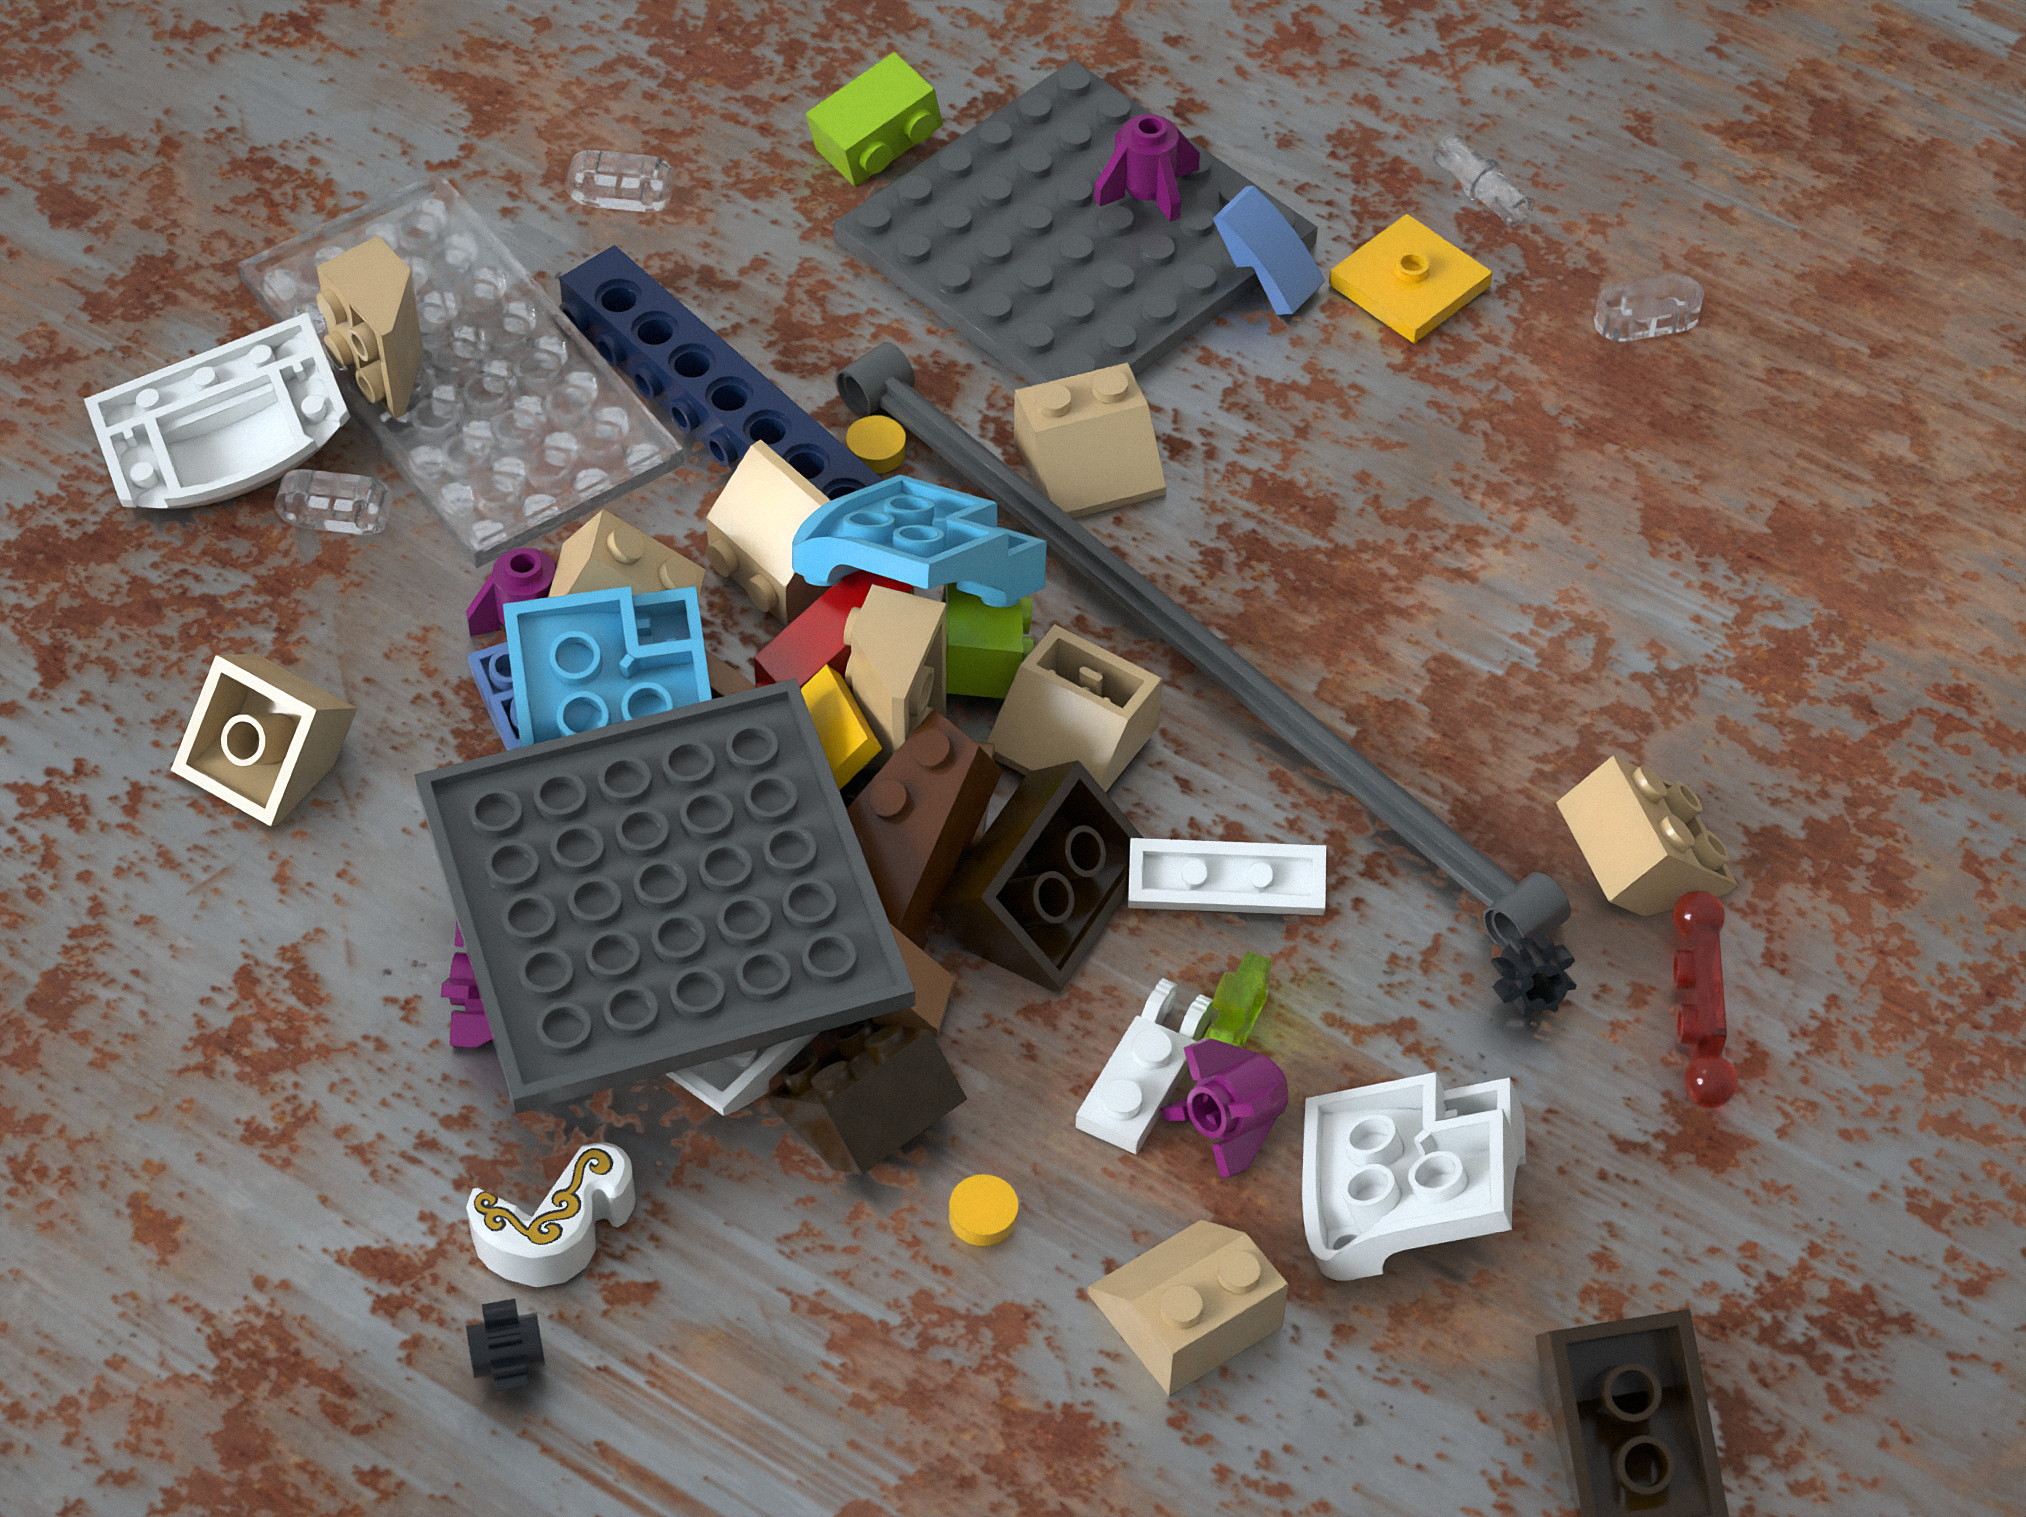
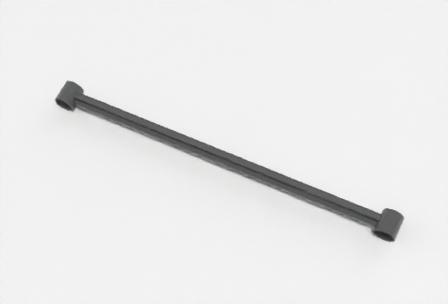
M883 342L837 372L835 381L838 392L851 411L860 417H867L881 407L1484 903L1488 907L1483 912L1485 929L1493 942L1501 950H1504L1510 944L1509 937L1512 935L1518 939L1525 937L1534 939L1539 930H1543L1549 935L1570 918L1571 906L1562 888L1552 878L1541 872H1532L1519 883L913 389L912 387L915 383L913 368L907 357L897 346L890 342Z

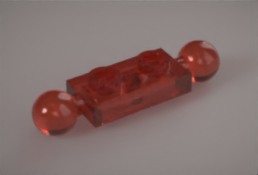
M1694 890L1682 895L1675 903L1672 911V922L1676 931L1687 940L1685 950H1675L1673 961L1674 988L1685 990V1004L1679 1005L1677 1013L1678 1044H1687L1689 1047L1690 1064L1686 1068L1683 1078L1686 1094L1695 1104L1701 1107L1718 1108L1727 1104L1734 1097L1738 1087V1076L1735 1068L1728 1060L1722 1057L1727 1037L1719 933L1725 922V911L1722 903L1716 896L1707 891Z

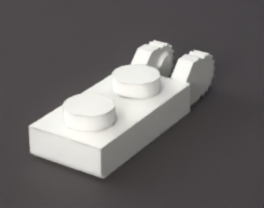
M1163 978L1159 980L1155 990L1152 991L1147 999L1141 1017L1136 1015L1077 1112L1075 1128L1131 1153L1138 1154L1161 1115L1160 1108L1167 1105L1189 1068L1184 1047L1199 1041L1212 1016L1215 1000L1199 994L1190 1005L1180 1031L1177 1033L1161 1026L1166 1014L1170 1012L1175 1003L1177 984Z

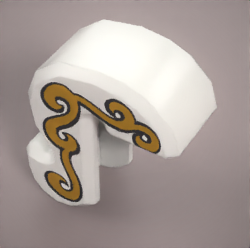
M601 1142L581 1146L533 1217L523 1213L517 1206L479 1188L472 1189L466 1208L471 1236L478 1257L490 1270L510 1281L533 1287L566 1283L587 1267L596 1250V1221L602 1218L608 1219L613 1227H619L625 1224L631 1215L636 1201L631 1160L624 1150L615 1144Z

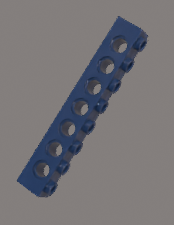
M616 245L559 277L562 299L559 312L567 328L576 335L582 334L597 348L600 356L609 366H617L633 380L637 390L643 397L648 400L654 399L670 413L672 420L684 433L691 432L699 439L719 465L723 467L729 466L735 472L750 446L761 439L831 501L884 481Z

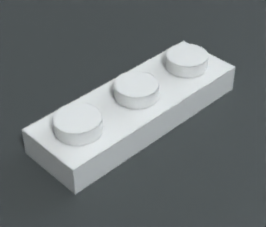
M1130 839L1128 908L1324 915L1326 845Z

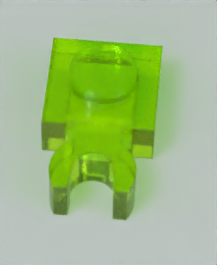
M1247 951L1235 974L1229 971L1224 973L1216 989L1212 1008L1219 1010L1220 1013L1208 1028L1204 1039L1213 1038L1243 1047L1268 999L1271 959Z

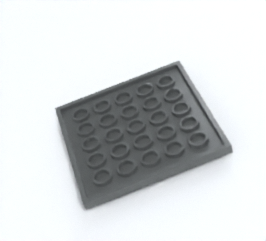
M1074 59L833 223L834 240L1032 386L1124 363L1129 364L1134 377H1136L1258 287L1261 282L1253 266H1235L1213 221V218L1246 186H1255L1269 199L1293 227L1307 249L1316 244L1318 227L1189 138L1187 139L1200 152L1199 170L1176 178L1181 199L1180 219L1170 222L1156 205V200L1145 201L1136 199L1126 189L1125 198L1100 207L1095 201V183L1114 153L1115 134L1129 119L1152 113Z
M797 678L414 774L419 799L515 1114L915 1006V989Z

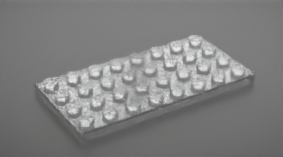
M439 171L238 263L242 282L277 324L308 312L349 413L477 569L498 559L510 550L518 549L684 466L683 448ZM378 235L411 269L423 347L422 360L406 413L397 419H394L378 401L371 403L364 396L355 375L346 366L339 368L332 361L324 344V336L328 335L327 322L316 300V295L321 292L317 266Z

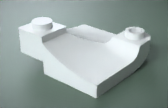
M1434 1072L1306 1098L1302 1173L1304 1227L1310 1250L1320 1271L1326 1277L1333 1280L1346 1281L1384 1274V1262L1393 1253L1512 1230L1514 1179L1517 1166L1526 1164L1525 1113L1511 1079L1505 1078L1444 1090L1437 1073Z

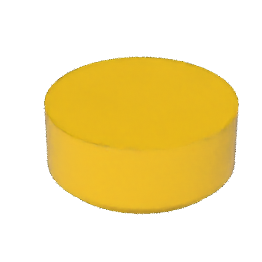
M867 416L857 420L849 427L846 434V448L876 474L886 473L894 470L903 462L906 455V434L903 427L891 418Z
M979 1174L962 1180L954 1188L949 1201V1222L952 1230L960 1239L977 1246H990L1005 1240L1015 1229L1018 1218V1198L1014 1189L1006 1181L993 1175Z

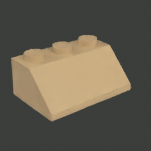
M872 584L862 608L853 607L846 621L843 637L844 644L851 646V655L845 672V683L848 686H852V695L882 747L881 751L863 767L869 770L882 768L933 709L946 718V603Z

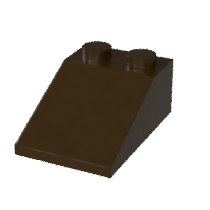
M1690 1309L1549 1331L1535 1335L1547 1406L1577 1517H1729Z

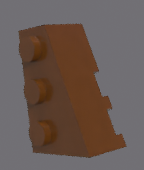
M935 709L927 715L846 809L889 923L921 950H924L928 941L924 934L935 912L932 907L951 882L949 878L965 843L971 844L1003 772L976 742Z

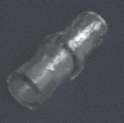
M1457 133L1445 136L1438 143L1449 154L1444 155L1440 150L1435 149L1433 152L1434 162L1442 166L1463 185V193L1472 201L1476 198L1481 200L1509 227H1516L1529 216L1518 206L1522 205L1528 211H1532L1534 206L1533 198L1521 191L1503 175V167L1496 160L1483 158Z

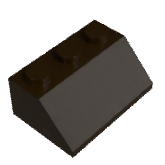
M1079 760L1030 771L932 908L971 953L1053 992L1060 991L1127 895L1129 889L1130 839H1144V837Z

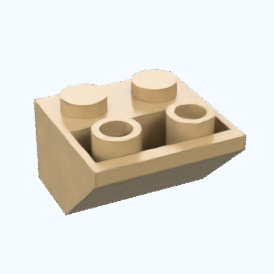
M378 235L317 266L321 292L316 295V300L327 322L328 335L324 336V344L332 361L339 368L346 366L355 375L364 396L371 403L378 401L394 419H397L406 413L422 360L423 347L411 269Z
M1054 624L1020 664L986 743L995 744V760L1024 775H1027L1030 771L1079 760L1101 788L1107 792L1159 727L1162 678Z
M1612 756L1556 802L1610 903L1647 917L1728 894L1738 886L1726 865L1730 860L1726 847L1717 836L1706 829L1698 815L1703 809L1694 792L1680 781L1672 783L1659 777L1646 765L1637 767L1616 756Z

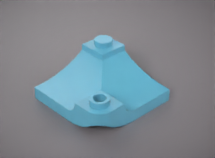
M898 475L836 498L815 510L800 525L793 538L792 569L796 573L803 575L807 583L818 586L836 585L842 581V577L861 569L924 589L957 582V590L982 597L981 600L986 605L1010 607L1018 604L1020 598L1045 588L1047 541L998 527V502L904 475Z
M631 586L503 604L521 747L712 699L696 586L632 595Z

